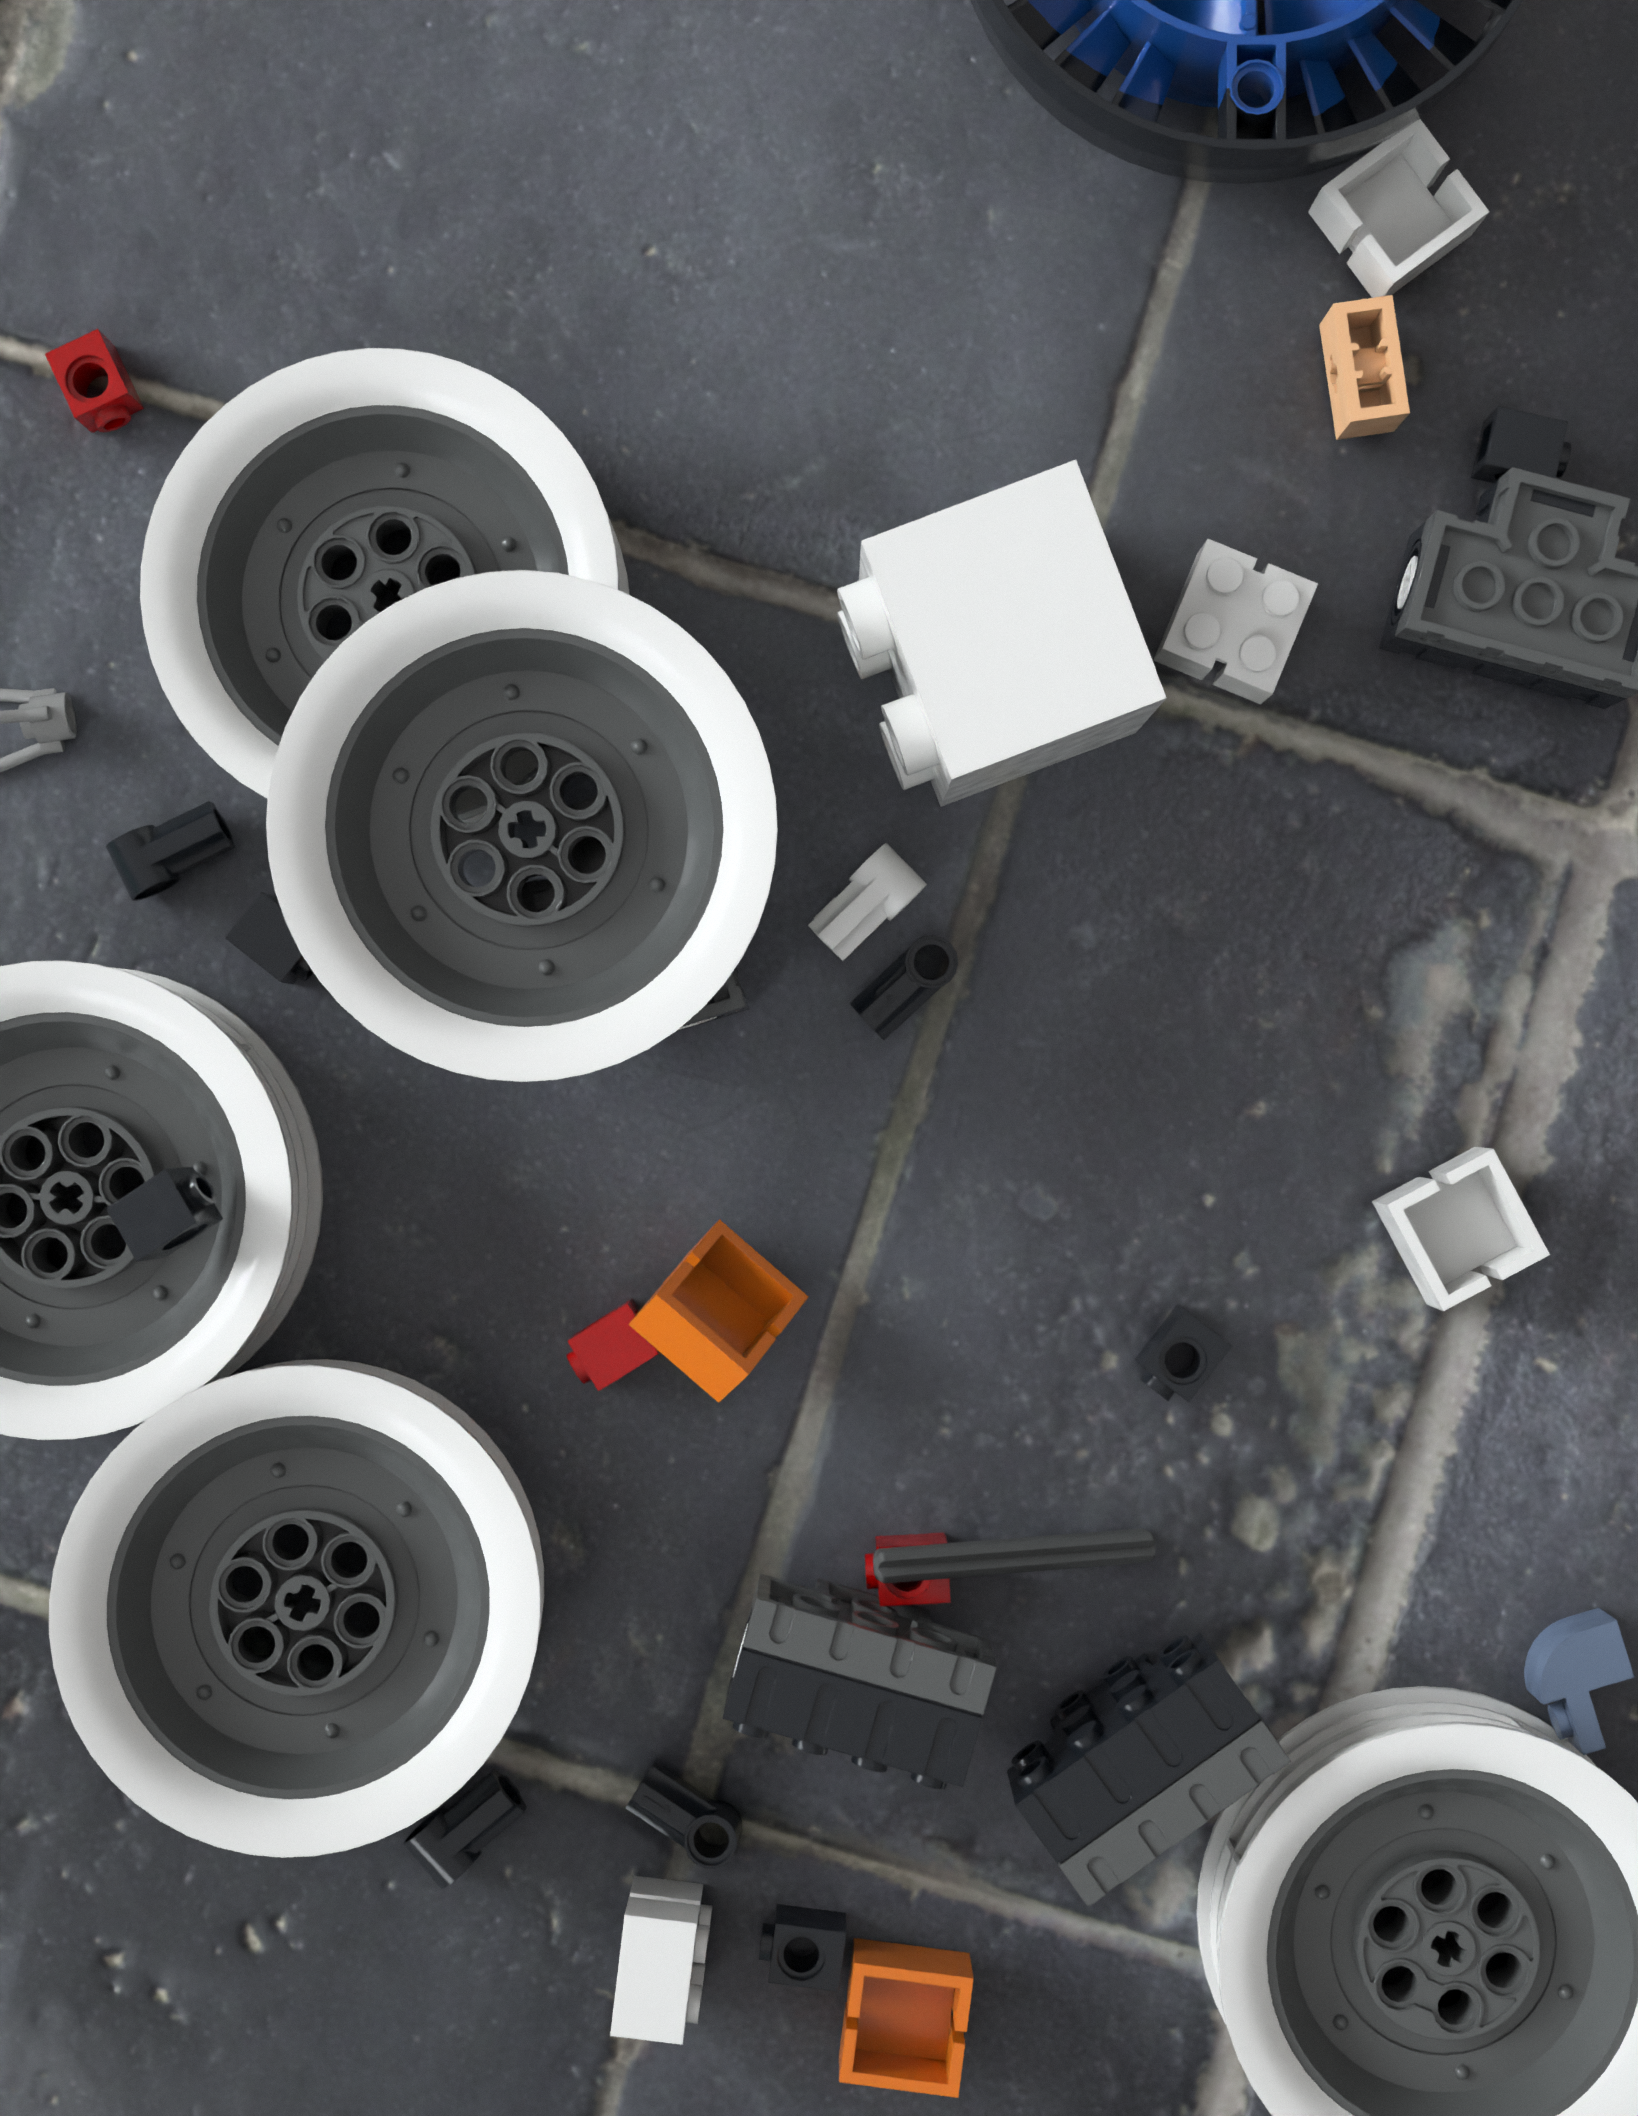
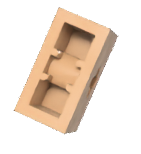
M1393 295L1334 303L1319 327L1336 440L1394 432L1410 414Z

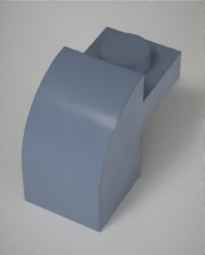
M1596 1608L1560 1619L1546 1627L1536 1637L1528 1651L1524 1667L1526 1690L1544 1705L1555 1702L1549 1704L1547 1708L1554 1731L1560 1740L1568 1738V1742L1583 1755L1606 1749L1589 1691L1634 1678V1674L1618 1621L1602 1609Z

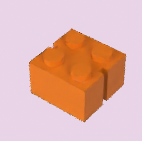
M719 1219L688 1252L628 1325L719 1403L751 1373L774 1343L776 1337L784 1330L809 1296Z
M854 1938L847 1987V2002H845L839 2049V2082L959 2098L965 2051L964 2032H967L974 1980L970 1953Z

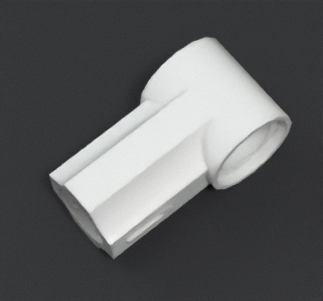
M887 843L883 844L849 878L851 883L836 898L834 897L808 925L842 961L886 919L891 921L927 886V883Z

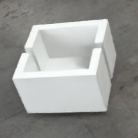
M1421 119L1379 144L1324 185L1308 211L1339 254L1348 247L1351 249L1353 254L1346 264L1372 298L1394 294L1469 238L1489 213V210L1458 169L1447 176L1434 196L1429 192L1427 188L1434 184L1450 158Z
M1207 539L1196 555L1153 661L1200 680L1212 670L1215 661H1219L1226 665L1216 674L1212 685L1262 704L1275 690L1318 583L1269 563L1261 573L1253 570L1257 558Z
M1473 1147L1430 1170L1429 1173L1432 1179L1417 1177L1372 1201L1426 1304L1442 1311L1491 1287L1487 1276L1504 1280L1550 1255L1495 1150L1492 1148ZM1479 1266L1483 1274L1471 1270Z
M634 1876L624 1915L610 2036L683 2045L686 2022L698 2024L712 1914L711 1905L701 1904L703 1884Z

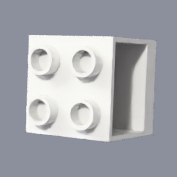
M1076 460L862 540L859 581L837 589L842 610L837 612L839 624L860 678L865 679L889 670L899 699L881 705L885 721L879 723L881 735L898 781L903 790L931 781L940 807L1135 734L1167 698Z

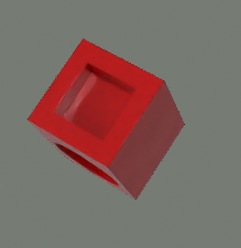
M99 329L45 353L74 418L91 433L117 430L131 421L132 414L144 409L116 347ZM108 376L106 390L97 397L88 398L87 389L89 384L97 377Z
M633 1298L580 1330L567 1341L572 1351L566 1354L573 1371L583 1384L592 1380L598 1392L660 1353L628 1325L640 1311Z
M945 1532L875 1536L876 1550L879 1548L947 1543ZM874 1553L865 1554L867 1589H878L880 1607L951 1603L950 1578L884 1584L874 1576Z

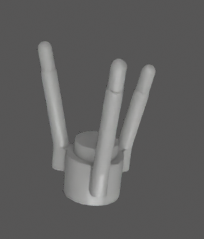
M0 688V701L25 703L20 704L18 709L0 711V724L20 722L25 739L35 738L38 742L0 758V773L44 754L64 752L65 745L63 740L76 738V716L72 700L67 692L57 693L55 688L35 691Z

